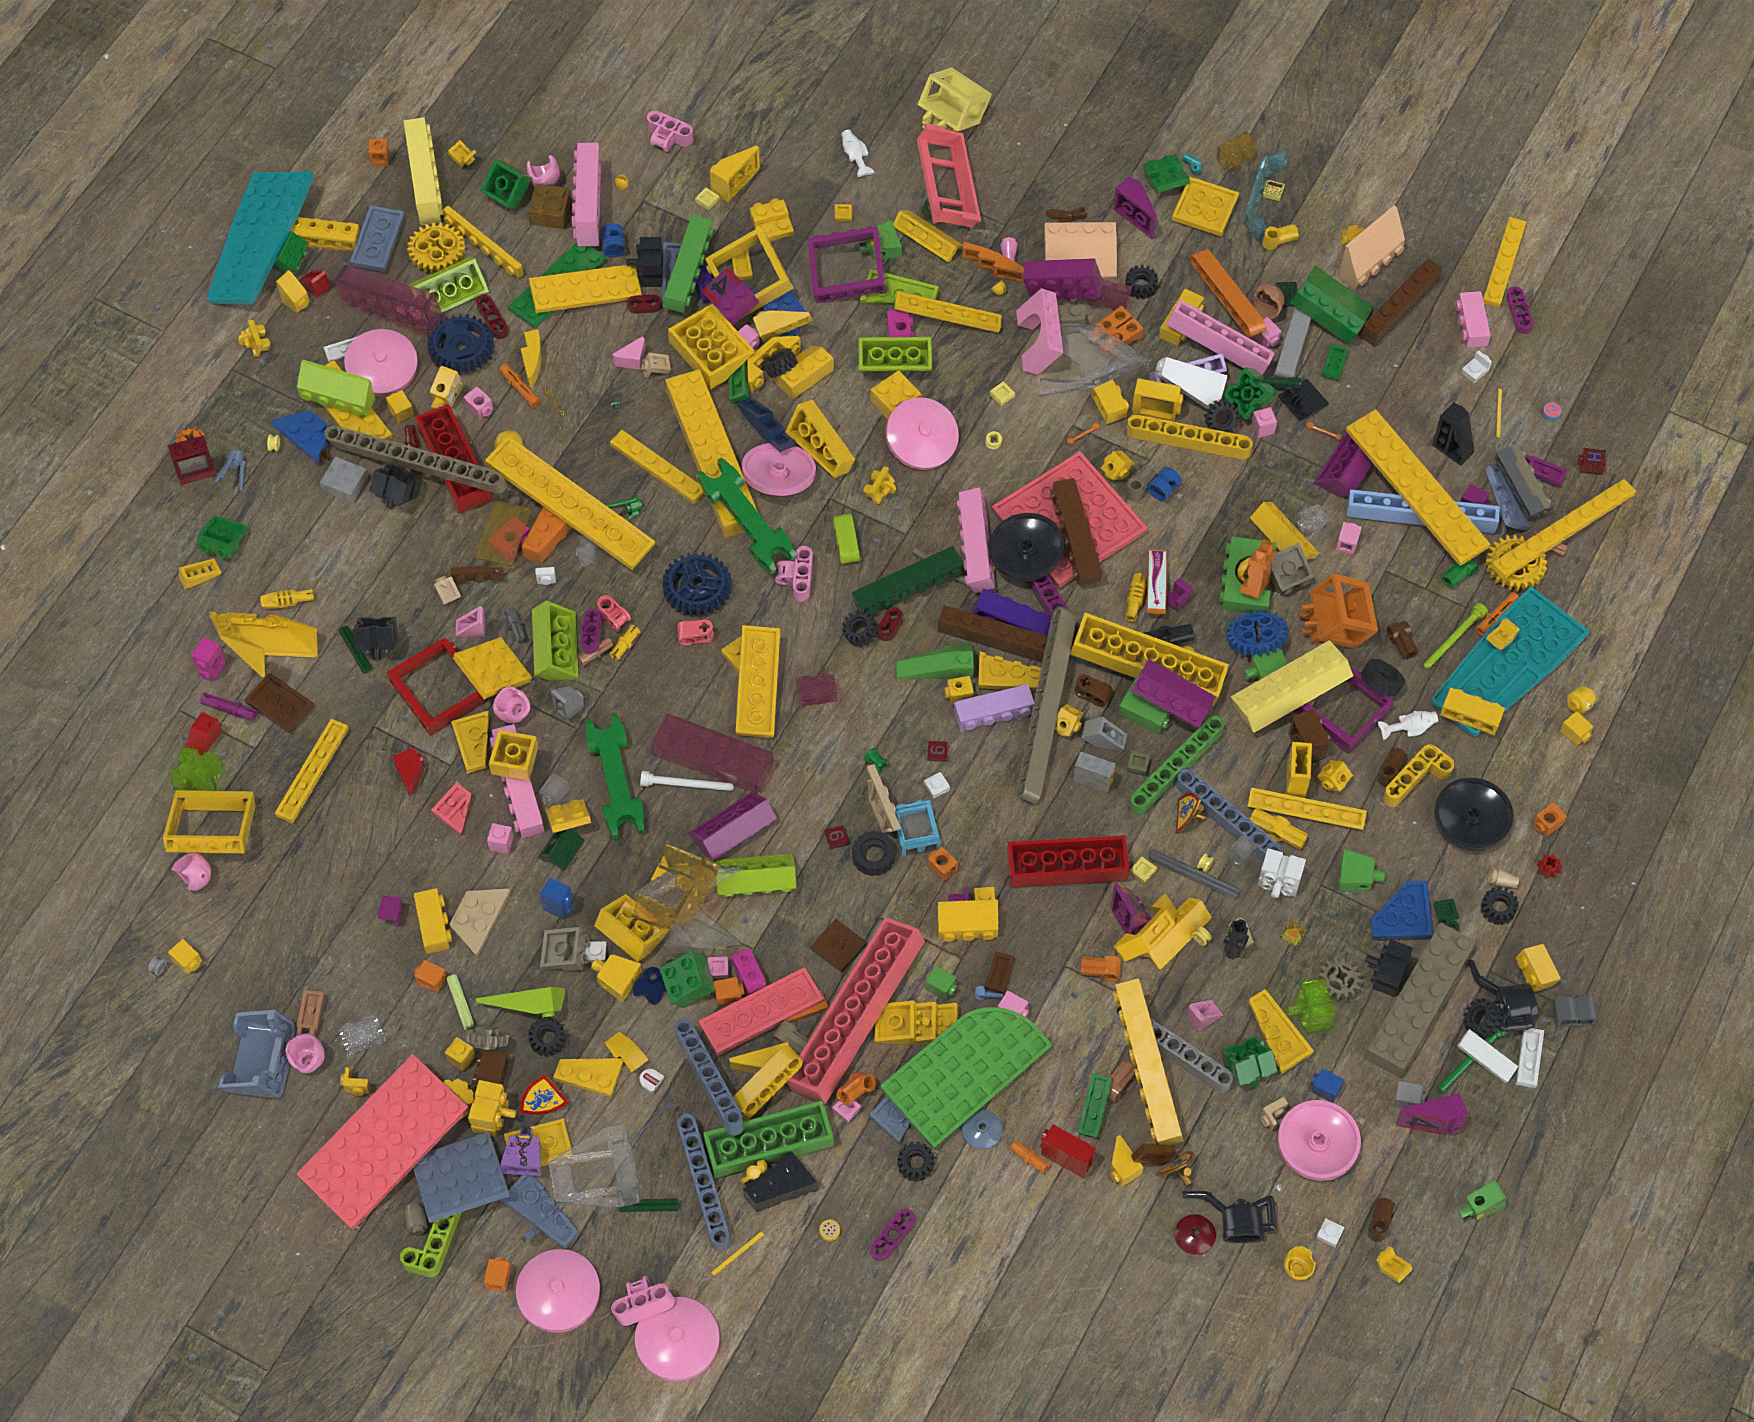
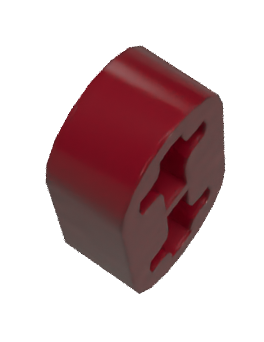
M655 294L631 296L627 301L628 310L633 314L655 313L662 307L661 298Z
M892 607L885 613L878 626L879 632L877 634L880 640L890 641L895 636L903 620V614L899 608ZM897 615V618L895 617L891 622V616ZM887 627H889V632L883 634V631H886Z

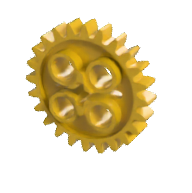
M433 222L432 227L425 224V229L419 227L420 232L414 231V237L410 236V242L407 243L409 259L412 260L413 266L417 265L418 270L423 268L424 272H427L429 269L431 274L434 273V270H442L459 262V260H463L462 254H465L466 248L460 231H456L455 227L449 228V224L443 227L442 222L438 226Z
M1506 535L1505 541L1499 538L1498 543L1494 541L1492 547L1488 550L1485 565L1488 566L1486 571L1491 572L1490 578L1496 577L1495 583L1502 582V588L1508 585L1509 590L1515 587L1516 591H1518L1522 587L1526 591L1527 586L1533 587L1534 584L1538 585L1540 579L1544 577L1547 569V560H1544L1546 554H1542L1530 563L1532 564L1525 565L1505 579H1502L1490 567L1492 562L1524 543V536L1517 539V536L1514 535L1513 539H1510Z

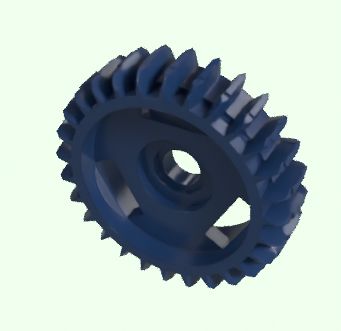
M460 313L459 317L452 315V319L446 317L445 322L440 320V326L435 324V330L432 329L430 331L431 335L428 336L427 346L432 362H434L436 367L444 366L460 372L461 376L463 372H467L468 375L471 370L476 372L477 367L482 369V363L487 365V359H491V354L494 353L495 344L491 329L487 327L486 322L482 323L481 318L476 320L475 315L469 318L468 314L466 317H462ZM470 331H473V332L477 333V334L480 335V336H479V337H476V336H475L474 334H472ZM446 336L444 347L438 348L441 340ZM460 344L466 345V348L463 350H458L457 346Z
M695 551L694 556H691L688 552L686 558L681 555L680 561L674 559V564L669 563V569H666L665 575H663L662 587L666 601L670 602L671 608H676V612L682 610L683 615L689 612L690 617H692L693 613H696L699 618L700 613H704L707 616V612L710 611L714 614V608L720 610V604L725 605V600H729L732 585L731 575L728 572L727 566H724L723 561L718 562V557L712 559L711 553L706 557L704 552H702V555H698ZM702 568L714 572L717 576L713 577L711 574H709ZM679 575H682L680 587L675 589V580ZM694 579L702 580L700 585H693L691 582Z

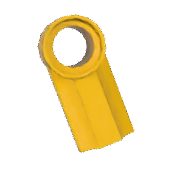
M1291 224L1280 228L1268 227L1263 237V247L1267 250H1274L1279 244L1297 240L1299 234L1296 225Z

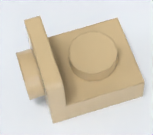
M648 353L641 362L644 377H649L651 372L669 374L671 371L669 356Z
M442 576L435 580L436 584L433 585V588L436 589L443 605L461 597L452 577L446 578V576Z
M1284 1097L1264 1107L1261 1112L1260 1118L1263 1125L1269 1127L1271 1131L1276 1129L1277 1122L1275 1119L1285 1114L1288 1103Z

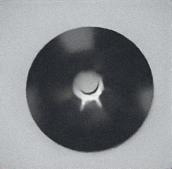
M1020 513L1008 517L995 528L989 542L990 557L996 569L1006 577L1018 581H1033L1049 575L1060 564L1065 549L1063 534L1057 524L1048 517L1036 513Z
M1462 778L1451 782L1440 792L1434 807V819L1441 835L1451 844L1468 851H1484L1497 846L1507 837L1513 823V808L1507 795L1495 784L1480 778Z

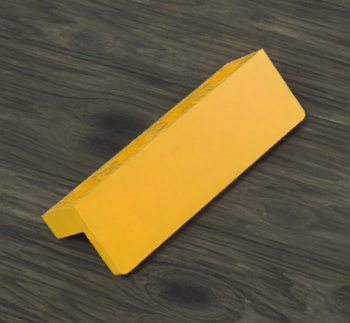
M900 210L893 223L896 229L947 262H951L957 249L963 248L961 243L910 210Z
M1263 502L1250 517L1271 542H1276V547L1280 551L1299 543L1307 560L1315 559L1320 554L1273 502Z
M1189 897L1176 910V923L1151 951L1141 956L1150 958L1156 968L1161 970L1193 938L1192 933L1194 931L1197 932L1199 926L1204 927L1212 918L1203 902Z

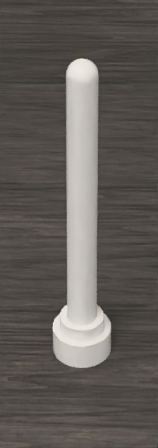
M642 771L640 786L649 787V785L654 783L732 791L734 789V785L731 783L654 776L650 771Z

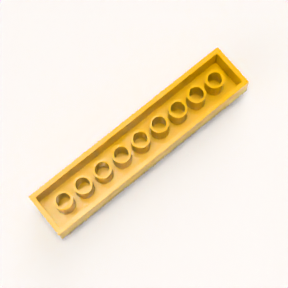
M700 369L665 379L666 392L698 472L701 470L710 478L720 477L722 473L717 465V460L722 457L743 478L745 484L740 487V490L756 509ZM721 501L715 504L711 503L724 538L744 532Z

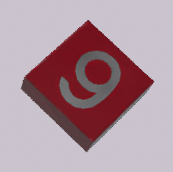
M928 741L927 761L947 762L948 742Z
M843 825L824 830L830 850L849 845Z

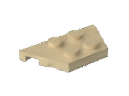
M875 764L867 766V771L871 777L868 780L869 802L882 833L900 830L901 827L895 815L896 809L893 802L890 803L887 787L883 786Z
M510 889L466 891L449 926L460 937L461 941L470 948L474 956H479L511 894Z

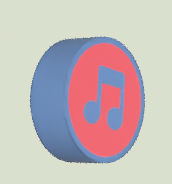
M1554 402L1547 403L1542 411L1544 418L1549 421L1558 420L1562 413L1560 405Z

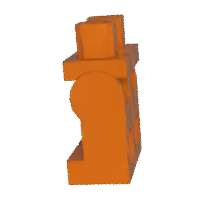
M1120 306L1095 324L1094 330L1089 334V341L1094 345L1101 341L1103 344L1099 346V350L1104 356L1111 353L1117 355L1119 351L1125 349L1135 340L1138 342L1143 339L1144 328L1135 318H1132V315L1123 306Z
M1263 540L1261 546L1250 557L1248 565H1250L1248 568L1249 576L1242 584L1240 593L1258 598L1268 585L1273 561L1277 551L1273 550V542Z

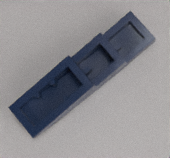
M752 397L737 402L738 408L750 424L779 452L795 447V440L784 433V426L773 419V412Z

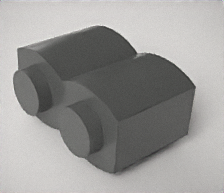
M1586 994L1578 995L1576 998L1560 995L1552 1003L1556 1027L1593 1026L1598 1021L1594 997Z

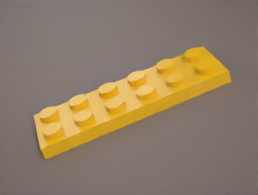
M621 265L529 278L536 313L626 301L631 296L642 295L635 266Z
M334 360L324 365L341 370ZM323 406L339 427L386 440L393 438L392 433L372 408L366 417L362 415L357 416L345 410L340 411L332 406Z
M742 625L735 735L774 737L780 628Z

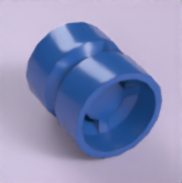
M615 223L603 226L601 229L603 253L608 257L623 255L626 251L623 227Z
M1163 467L1157 474V477L1148 484L1147 488L1155 499L1165 502L1182 483V479L1174 469Z

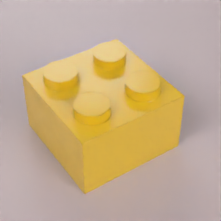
M899 370L870 389L871 403L887 419L902 402L912 398H922V394Z
M498 730L489 762L491 774L529 781L538 751L537 737Z

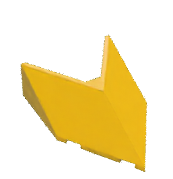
M209 611V616L220 638L262 678L265 677L264 655L318 657L317 628L279 615L269 614V616L261 618L257 614L227 612V614H217L216 612Z

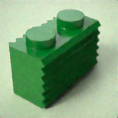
M291 231L275 260L274 266L284 273L288 270L296 273L301 267L300 260L308 252L306 248L309 243Z

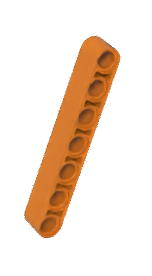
M1205 249L1192 254L1190 261L1193 268L1245 335L1250 338L1266 331V324L1261 315L1210 250Z

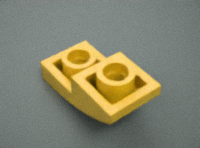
M621 1032L616 1033L604 1042L616 1059L620 1056L631 1072L649 1060L640 1048Z

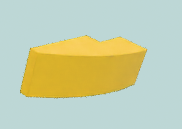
M538 329L524 332L527 347L521 348L530 388L534 387L538 378L542 360Z

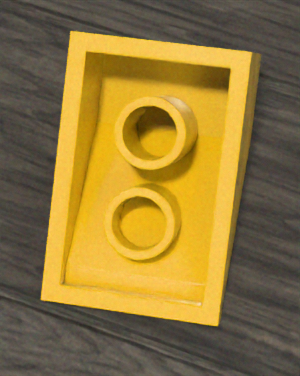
M751 147L721 159L716 165H713L710 169L711 191L728 203L759 171V147Z

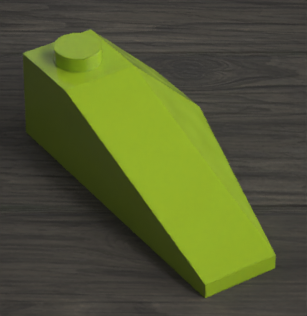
M547 987L476 998V1002L533 1014H542V1018L552 1017L554 1012L561 1011L566 990L560 987Z

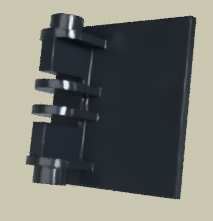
M1307 378L1302 381L1300 389L1287 384L1283 388L1284 392L1278 395L1299 421L1329 405L1327 400Z

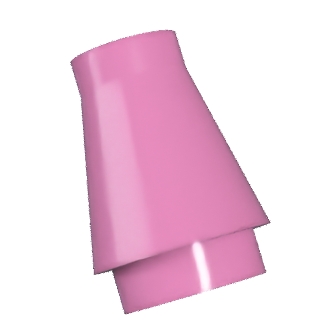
M1004 238L1000 244L1003 256L1015 261L1018 246L1016 239Z

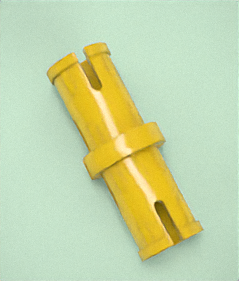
M630 625L626 633L619 637L618 643L609 653L612 659L616 656L615 660L619 661L625 651L631 648V643L640 634V630L637 627L633 629L635 626Z

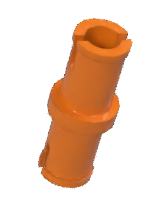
M1016 1140L1011 1145L1010 1151L1021 1157L1025 1164H1030L1040 1171L1041 1174L1048 1170L1050 1163L1038 1156L1034 1149L1030 1150L1019 1140Z

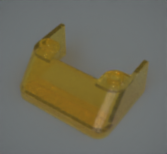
M665 844L659 868L676 874L675 885L679 889L684 890V893L676 908L638 894L632 918L660 929H669L693 919L718 873V867L713 862Z

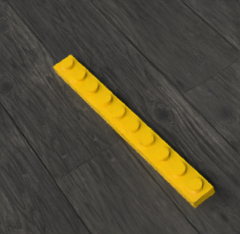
M1625 479L1619 481L1492 562L1490 567L1502 579H1505L1633 497L1637 491Z

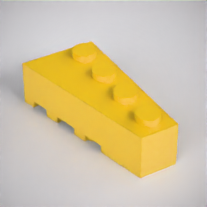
M813 400L798 404L785 432L834 478L849 473L855 458Z

